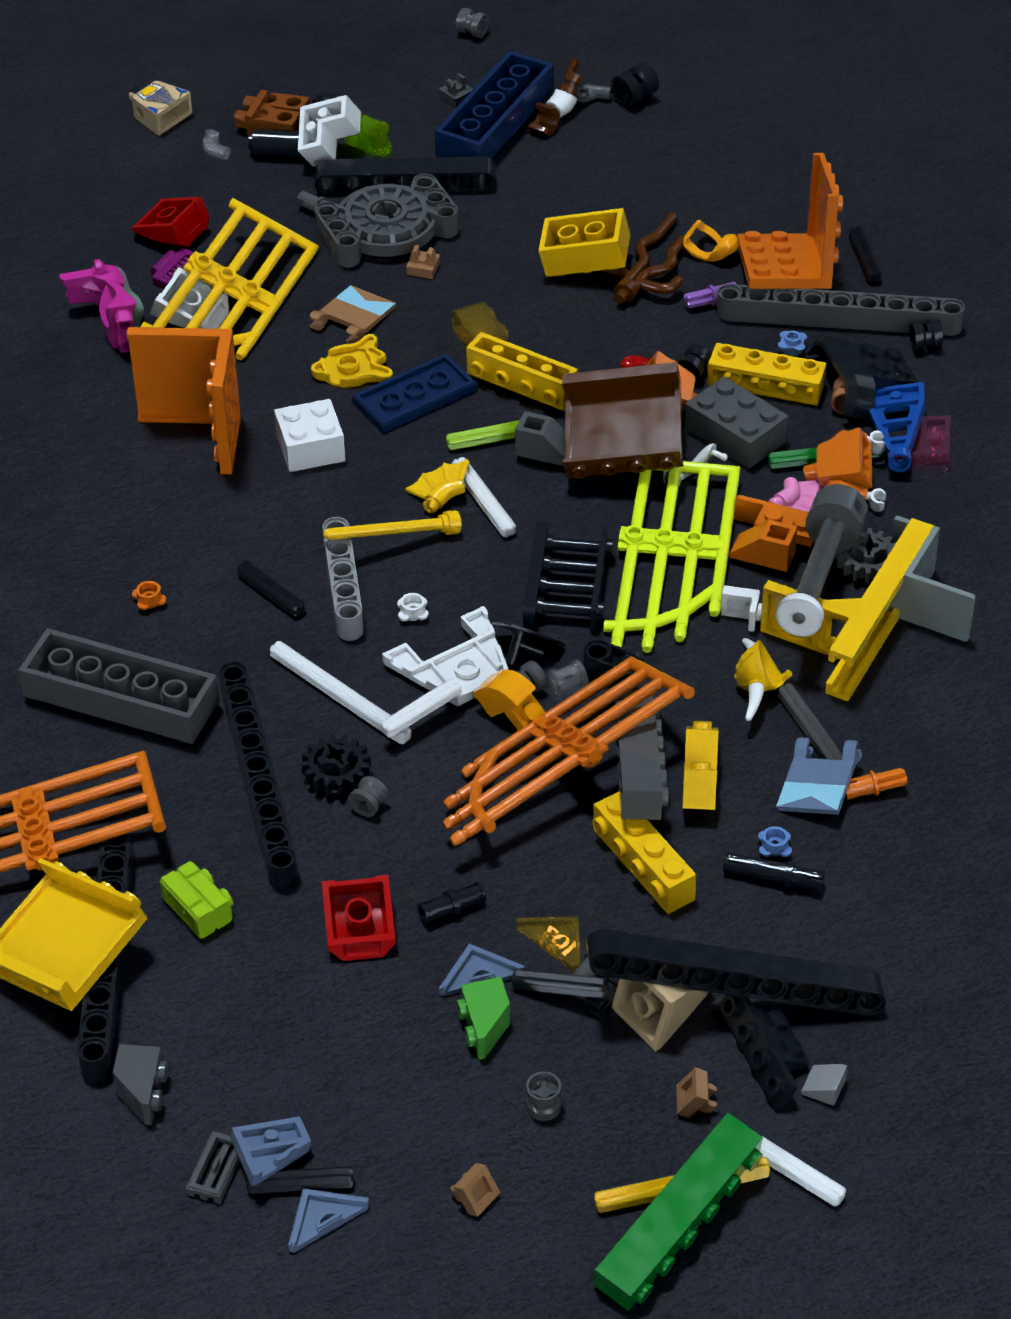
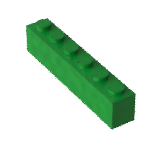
M727 1113L595 1269L593 1285L627 1311L636 1302L642 1304L653 1290L654 1286L651 1283L658 1275L664 1277L671 1270L676 1261V1258H674L676 1253L681 1248L687 1250L698 1235L696 1229L703 1221L708 1224L714 1218L720 1208L718 1203L724 1195L731 1197L742 1181L739 1177L747 1169L751 1172L758 1165L763 1156V1153L760 1152L763 1137L730 1113Z

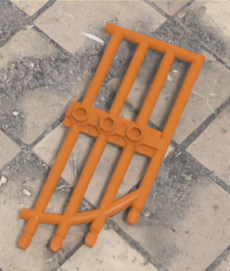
M630 656L476 758L473 763L470 762L460 771L465 779L474 776L473 780L457 790L456 794L448 796L443 801V805L447 810H450L468 798L469 803L457 810L455 814L448 816L442 822V825L448 831L454 829L460 822H464L471 816H474L475 819L465 825L462 830L452 834L449 838L453 846L460 845L468 837L471 838L483 829L487 833H492L496 828L495 821L579 764L586 768L597 765L603 758L602 754L609 750V744L679 697L691 699L695 694L694 688ZM630 671H635V673H633L632 675H630L629 677H627L626 679H624L623 681H621L620 683H618L617 685H615L614 687H612L611 689H609L608 691H606L605 693H603L602 695H600L599 697H597L596 699H594L593 701H591L590 703H588L587 705H585L584 707H582L566 719H561L562 716H564L565 714H567L568 712H570L571 710H573L574 708H576L577 706H579L580 704H582L583 702H585L586 700H588L589 698H591L592 696H594L595 694H597L613 682L617 681ZM645 680H652L580 729L576 728V726ZM664 687L668 689L598 737H592ZM529 738H535L534 740H532L531 742H529L528 744H526L525 746H523L522 748H520L519 750H517L516 752H514L513 754H511L510 756L496 764L499 758H501L502 756H504L505 754H507L508 752H510L511 750H513ZM546 746L551 747L549 750H547L546 752H544L543 754H541L540 756H538L537 758H535L534 760H532L531 762H529L528 764H526L525 766H523L522 768H520L519 770H517L516 772H514L513 774H511L510 776H508L507 778H505L504 780H502L501 782H499L498 784H496L495 786H493L492 788L483 793V788H485L486 786H488L489 784H491L492 782H494L495 780H497L498 778H500L501 776H503L504 774H506L507 772H509L510 770H512L513 768H515L516 766H518L519 764H521L522 762H524L525 760H527L528 758H530ZM561 756L567 757L489 810H484L486 806Z
M144 750L1 794L0 808L13 804L14 812L0 816V829L17 824L18 832L0 837V851L21 845L23 852L0 859V873L25 865L27 871L35 868L40 871L42 868L37 862L40 858L51 863L58 862V855L146 827L152 826L155 832H163L166 829V824L146 752ZM134 766L137 767V774L46 802L44 794ZM142 786L143 793L50 822L49 814ZM147 805L149 812L147 814L55 842L54 834Z

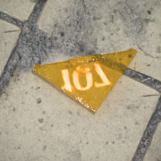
M579 916L516 918L517 930L573 972L581 965Z

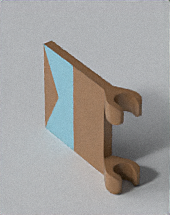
M350 285L320 311L310 313V319L314 320L310 328L321 331L328 319L348 326L346 333L351 336L346 340V343H355L361 340L365 333L394 310L396 303Z

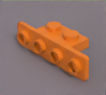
M737 495L735 499V520L756 526L770 519L798 526L796 543L809 547L812 546L814 541L806 531L807 511Z

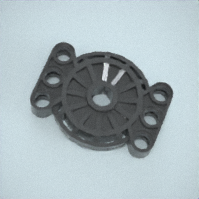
M427 173L416 175L413 178L411 187L398 184L367 186L348 195L340 204L325 201L318 203L314 209L318 236L337 264L348 268L360 263L362 253L378 257L404 255L412 252L415 245H419L420 248L423 247L434 235L448 239L456 236L459 231L457 206L433 175Z

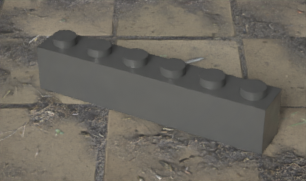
M630 690L629 692L615 700L614 705H616L617 703H619L635 691ZM653 695L616 719L614 725L654 699ZM660 711L615 740L621 819L661 820L662 807H668L669 794L668 787H666L667 771L665 770L663 736H661L662 723Z

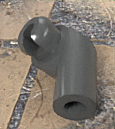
M586 84L576 88L578 90L576 94L577 101L587 103L597 98L610 100L612 97L611 87Z

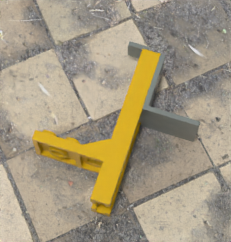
M895 516L891 536L894 537L893 541L896 544L862 598L831 600L819 598L818 602L824 610V620L819 631L812 636L798 637L785 632L779 626L776 619V610L781 600L788 594L796 593L797 590L768 580L763 587L760 631L826 654L830 662L834 663L836 659H840L826 682L825 694L849 701L898 619L966 642L971 632L975 595L930 579L935 571L940 527L914 518L909 520ZM832 618L846 623L837 638L831 636Z

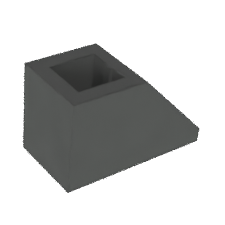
M524 411L515 429V455L563 466L562 459H565V430L552 417Z
M119 1044L113 1069L116 1093L145 1125H152L155 1111L161 1110L162 1090L159 1089L161 1082L166 1083L168 1062L162 1059L161 1047Z

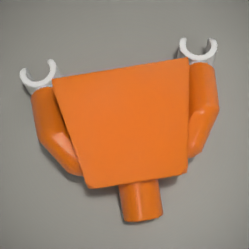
M860 427L850 431L841 430L830 440L818 445L817 462L806 465L803 468L805 479L807 481L819 480L823 487L833 484L850 486L858 490L864 500L869 501V507L873 511H883L885 503L882 501L886 500L885 491L877 488L872 492H868V489L872 488V453L881 454L885 450L886 443L882 439L884 438L883 433L876 430L871 432L870 436H867V433L863 432Z

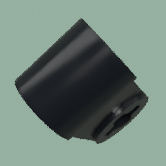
M594 639L588 641L584 646L582 671L588 679L595 680L630 656L644 662V659L634 650L625 649L604 640ZM630 671L629 673H627L626 675H624L623 677H621L620 679H618L610 685H617L622 681V678L626 679L627 677L635 673V671Z

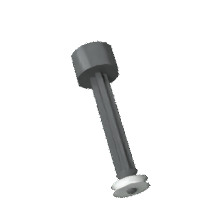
M833 484L822 488L817 492L806 517V531L815 545L796 593L785 596L776 610V619L779 626L793 636L807 637L819 631L824 620V610L818 600L836 552L852 548L857 544L862 535L868 518L869 507L859 491L850 486Z

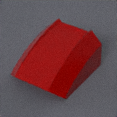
M201 197L161 199L131 230L141 236L166 245L190 247V243L204 230H208L209 213Z
M389 875L346 881H322L328 950L342 961L384 957L396 944Z

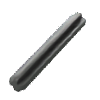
M787 683L785 686L781 685L778 689V697L807 738L810 739V742L822 759L842 760L843 754L796 688L791 683Z

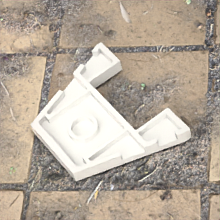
M484 606L461 616V626L472 639L437 656L422 661L407 643L382 653L383 663L430 691L450 678H454L461 686V694L449 702L457 707L476 698L472 692L492 674L505 669L509 670L501 647L495 638L494 628L488 619L487 609Z

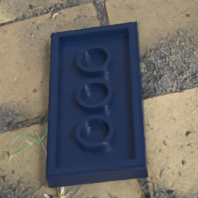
M445 353L352 395V403L382 433H386L478 391V385L467 372Z

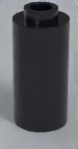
M254 129L253 134L248 136V149L252 150L253 155L304 158L298 152L299 131Z

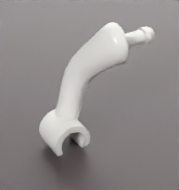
M711 443L691 462L707 463L713 456L726 461L728 455L716 451L717 445ZM664 471L663 482L666 483L669 471ZM681 473L679 486L681 481L691 476L692 473Z

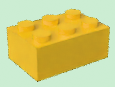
M624 208L545 218L538 252L546 277L582 272L590 273L607 269L615 270L625 267L630 230Z

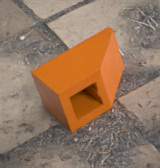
M768 519L739 533L730 551L729 558L787 572L796 553L798 526Z

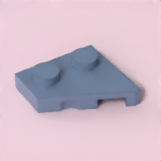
M300 1116L233 1127L231 1131V1140L251 1186L258 1185L310 1151L311 1139Z

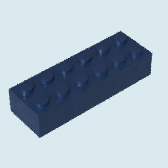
M508 51L435 130L436 157L485 156L492 159L536 110V103H542L554 90V64Z

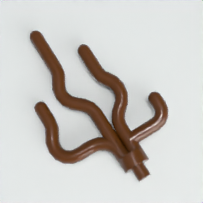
M669 213L654 232L638 240L635 252L639 260L630 271L625 267L615 270H600L622 278L614 288V300L618 304L631 302L639 290L657 294H670L678 290L682 285L683 279L680 276H675L669 283L665 284L650 281L649 279L666 274L675 268L677 254L684 247V235L678 236L668 248L664 263L646 268L650 262L646 248L661 240L677 221L675 213Z

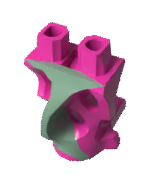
M100 259L94 260V267L91 269L59 274L60 282L68 288L66 291L67 301L70 304L93 302L98 305L100 319L113 349L119 348L122 353L130 352L129 340L126 335L128 327H140V322L144 315V307L139 296L130 289L126 273L117 266L107 265Z

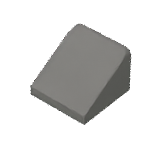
M813 1065L801 1090V1095L834 1106L846 1081L847 1065Z

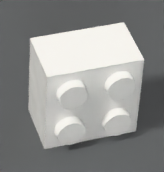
M330 399L274 409L276 436L289 472L345 462L344 435Z

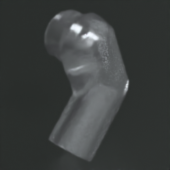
M206 130L205 137L202 140L205 152L227 160L231 154V149L219 144L218 131Z

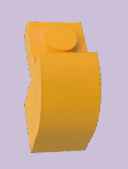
M505 669L492 674L472 692L490 717L504 712L517 730H520L546 713L532 695L536 687L526 677L513 670Z

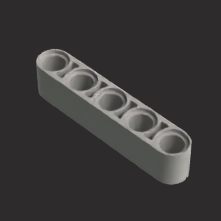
M331 517L325 520L322 529L324 532L327 528L349 526V523L342 517ZM323 536L336 633L343 640H357L362 636L364 627L352 539L326 540Z

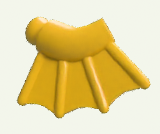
M465 459L457 464L443 463L441 467L434 471L422 473L418 481L406 487L405 491L424 499L423 508L426 512L430 514L436 513L452 497L465 493L464 478L470 462L468 459Z

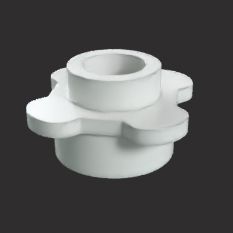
M418 593L404 595L397 602V606L401 611L398 614L399 619L402 621L425 620L428 617V611L425 610L427 599Z

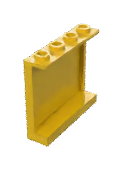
M40 858L37 862L46 875L0 928V979L72 1012L148 918L140 907L141 901L131 892H119L105 881L98 883L81 871L75 873L60 862L55 861L51 863Z

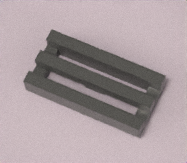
M212 1131L186 1186L188 1196L194 1197L195 1194H199L200 1199L207 1201L208 1197L213 1198L214 1203L221 1204L240 1162L234 1147L216 1188H213L233 1145L230 1135ZM221 1142L223 1145L213 1163L205 1184L201 1185L200 1182L216 1147Z

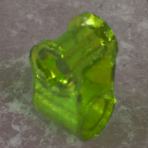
M361 115L359 134L343 137L348 145L370 152L373 155H385L392 150V144L388 140L389 124L367 115Z

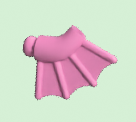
M788 477L784 480V489L775 494L768 502L809 512L817 492L823 488V485L819 480L798 482L796 478Z

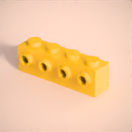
M480 332L466 347L468 374L562 411L565 410L562 374L578 372L577 368Z
M716 343L708 363L707 385L711 386L724 376L752 394L818 406L825 385L827 363L760 351L758 349Z
M619 792L594 804L593 830L667 914L695 901L697 874L647 819H621Z

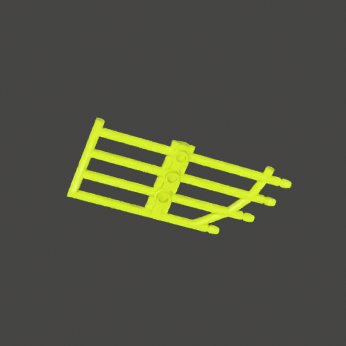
M683 461V467H674L671 470L654 469L669 471L661 526L658 530L642 528L652 470H645L639 473L631 526H621L617 551H626L615 620H604L603 632H612L610 644L622 647L625 632L644 630L641 644L642 651L649 653L654 646L656 628L676 621L675 640L683 642L687 634L689 615L709 601L710 615L712 617L719 615L729 556L740 466ZM681 473L698 474L689 532L672 531ZM710 475L728 477L719 535L701 534ZM639 553L656 554L646 618L627 620L637 556ZM668 556L686 557L678 608L659 614ZM699 558L716 560L712 585L692 598L697 560Z

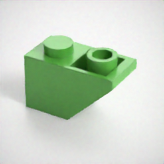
M501 976L461 985V999L456 1000L460 1020L466 1019L468 1025L465 1027L468 1047H475L478 1060L487 1057L510 1025V1002Z

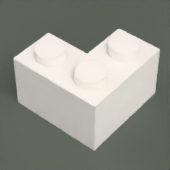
M347 95L300 107L298 152L313 167L321 160L336 159L337 139L360 133L361 111Z

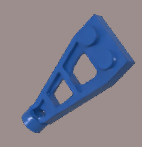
M924 382L876 388L875 405L873 409L869 410L870 419L875 430L881 431L884 435L882 439L886 443L885 451L888 455V466L895 472L908 470L912 463L911 452L926 410ZM909 411L908 417L887 420L884 415L892 412ZM907 430V434L904 436L889 437L888 432ZM897 456L905 457L903 460L895 459Z

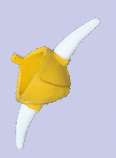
M743 638L742 643L747 650L741 655L736 664L734 678L741 689L749 691V704L745 719L751 721L759 707L763 693L779 688L787 679L792 677V672L786 670L781 674L761 640L753 642L748 638Z

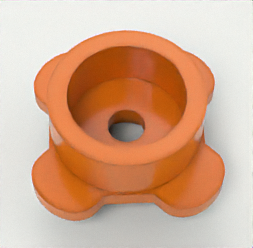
M144 581L132 592V597L137 599V607L140 610L151 609L166 603V596L161 594V586L154 581Z

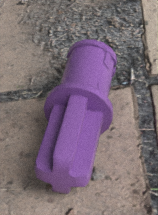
M733 281V282H731V283H726V284H736V282ZM708 285L706 289L686 293L684 295L685 306L687 308L711 304L712 307L716 306L717 291L722 285Z

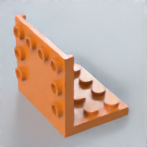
M813 153L807 233L787 234L784 231H774L771 234H760L757 231H747L745 234H737L739 241L738 250L749 289H832L833 264L838 263L839 250L838 247H835V239L840 238L841 224L840 221H837L838 212H842L843 197L839 195V186L835 184V174L831 173V163H827L824 153Z
M128 327L126 335L129 340L138 408V422L212 424V441H217V445L214 447V461L219 462L220 474L232 475L241 422L233 329Z

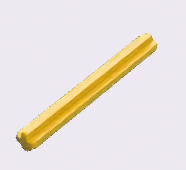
M762 1157L758 1165L751 1172L747 1169L739 1177L742 1180L741 1183L769 1177L770 1168L766 1157ZM674 1175L597 1191L594 1193L596 1209L599 1213L650 1203L658 1196Z

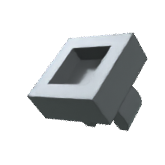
M458 73L456 80L447 79L446 85L439 88V97L456 108L473 88L467 85L466 77Z

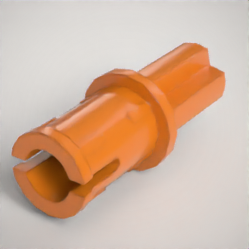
M898 768L875 774L872 770L867 775L851 778L845 799L850 800L870 794L878 796L879 791L905 786L907 784L906 772L904 769Z

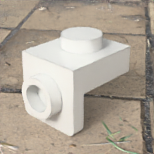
M724 585L721 615L749 619L748 631L754 632L756 622H761L762 603H759L760 590Z

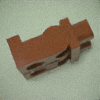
M260 90L257 97L246 95L243 100V111L237 110L234 114L235 127L246 129L247 137L249 134H253L254 129L299 131L300 107L309 105L310 97L281 93L268 94L267 90Z

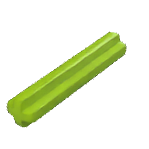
M520 420L449 433L446 435L447 447L453 451L515 439V429Z

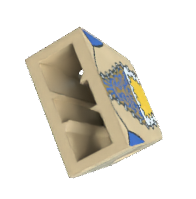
M154 81L144 89L135 86L129 92V99L132 101L135 119L159 136L193 113L191 93L189 91L160 81Z

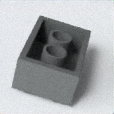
M723 376L685 403L684 430L707 444H716L718 451L727 454L729 458L750 469L767 457L769 453L787 442L789 415Z

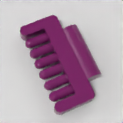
M181 248L176 253L173 250H169L150 269L153 275V283L165 288L177 268L183 269L194 252L185 248Z

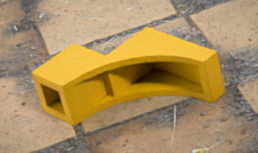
M693 721V727L686 726L683 808L715 810L719 730L718 728H712L711 721Z

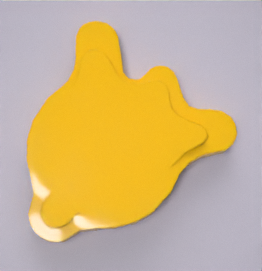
M367 334L355 343L343 344L329 349L326 358H321L311 366V375L315 379L325 381L340 388L359 387L370 382L380 383L392 378L393 371L381 365L386 362V354L377 349L378 338L373 334Z

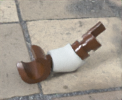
M571 59L563 77L565 83H561L559 89H555L552 97L546 104L536 103V109L539 112L535 121L530 122L528 125L529 129L550 136L556 131L560 118L573 109L577 101L576 94L578 90L576 87L580 86L583 81V77L576 73L580 64L577 59Z

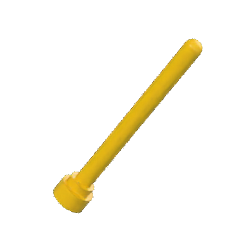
M453 510L444 511L442 515H438V518L327 528L324 530L323 536L326 540L431 530H439L446 535L460 533L462 523L459 512Z

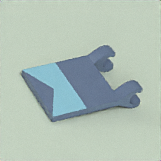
M797 738L794 758L776 805L777 810L839 815L855 766L862 758L861 750L857 749L858 741H845L842 760L812 758L814 750L813 747L809 746L810 739Z

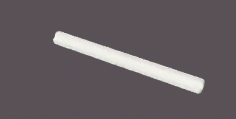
M277 641L270 647V656L380 731V723L391 716L283 642ZM409 727L393 736L392 739L399 744H405L412 736L411 729Z

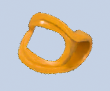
M697 220L686 233L683 239V246L693 257L703 261L715 262L734 253L739 248V241L735 234H726L721 238L714 229L704 224L701 220ZM696 229H699L716 242L717 245L712 252L702 251L690 240Z

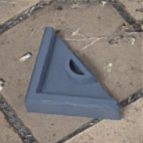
M469 943L440 985L439 995L445 997L461 993V985L500 976L503 982L511 980L514 971L517 969L525 970V966Z
M303 1188L288 1244L289 1252H297L368 1210L369 1198Z

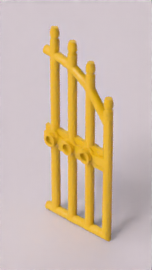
M232 198L228 207L234 210L230 218L205 253L195 251L190 256L183 268L184 271L190 274L155 323L151 325L143 322L141 327L165 328L197 281L201 279L213 286V289L185 328H199L223 292L238 301L218 329H232L246 307H251L262 313L250 332L233 335L234 346L241 345L236 352V358L243 360L255 345L320 246ZM244 216L256 222L258 225L228 267L213 261ZM267 229L281 236V239L252 280H247L236 274ZM293 243L305 251L274 295L261 288V285L289 244Z

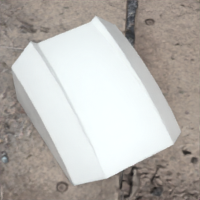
M180 267L177 268L168 285L155 299L150 311L151 315L157 318L160 316L190 273ZM199 279L168 323L185 328L211 292L213 286ZM223 292L199 328H219L229 313L228 295Z

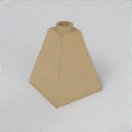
M619 979L611 1008L656 1052L662 1048L707 996L708 992Z

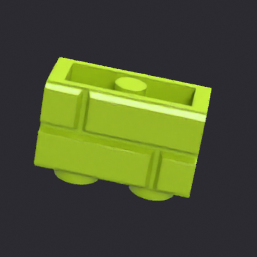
M189 861L180 866L176 872L173 870L161 877L159 882L162 899L199 938L207 937L215 932L216 928H222L233 919L231 906H233L232 897L226 889L222 888L219 890L214 885V880L207 869L203 868L200 870L193 862Z

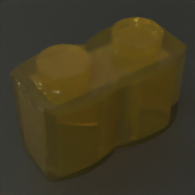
M484 302L452 310V327L466 347L480 332L504 341L508 340L506 326L500 324L496 319L494 310L489 308Z

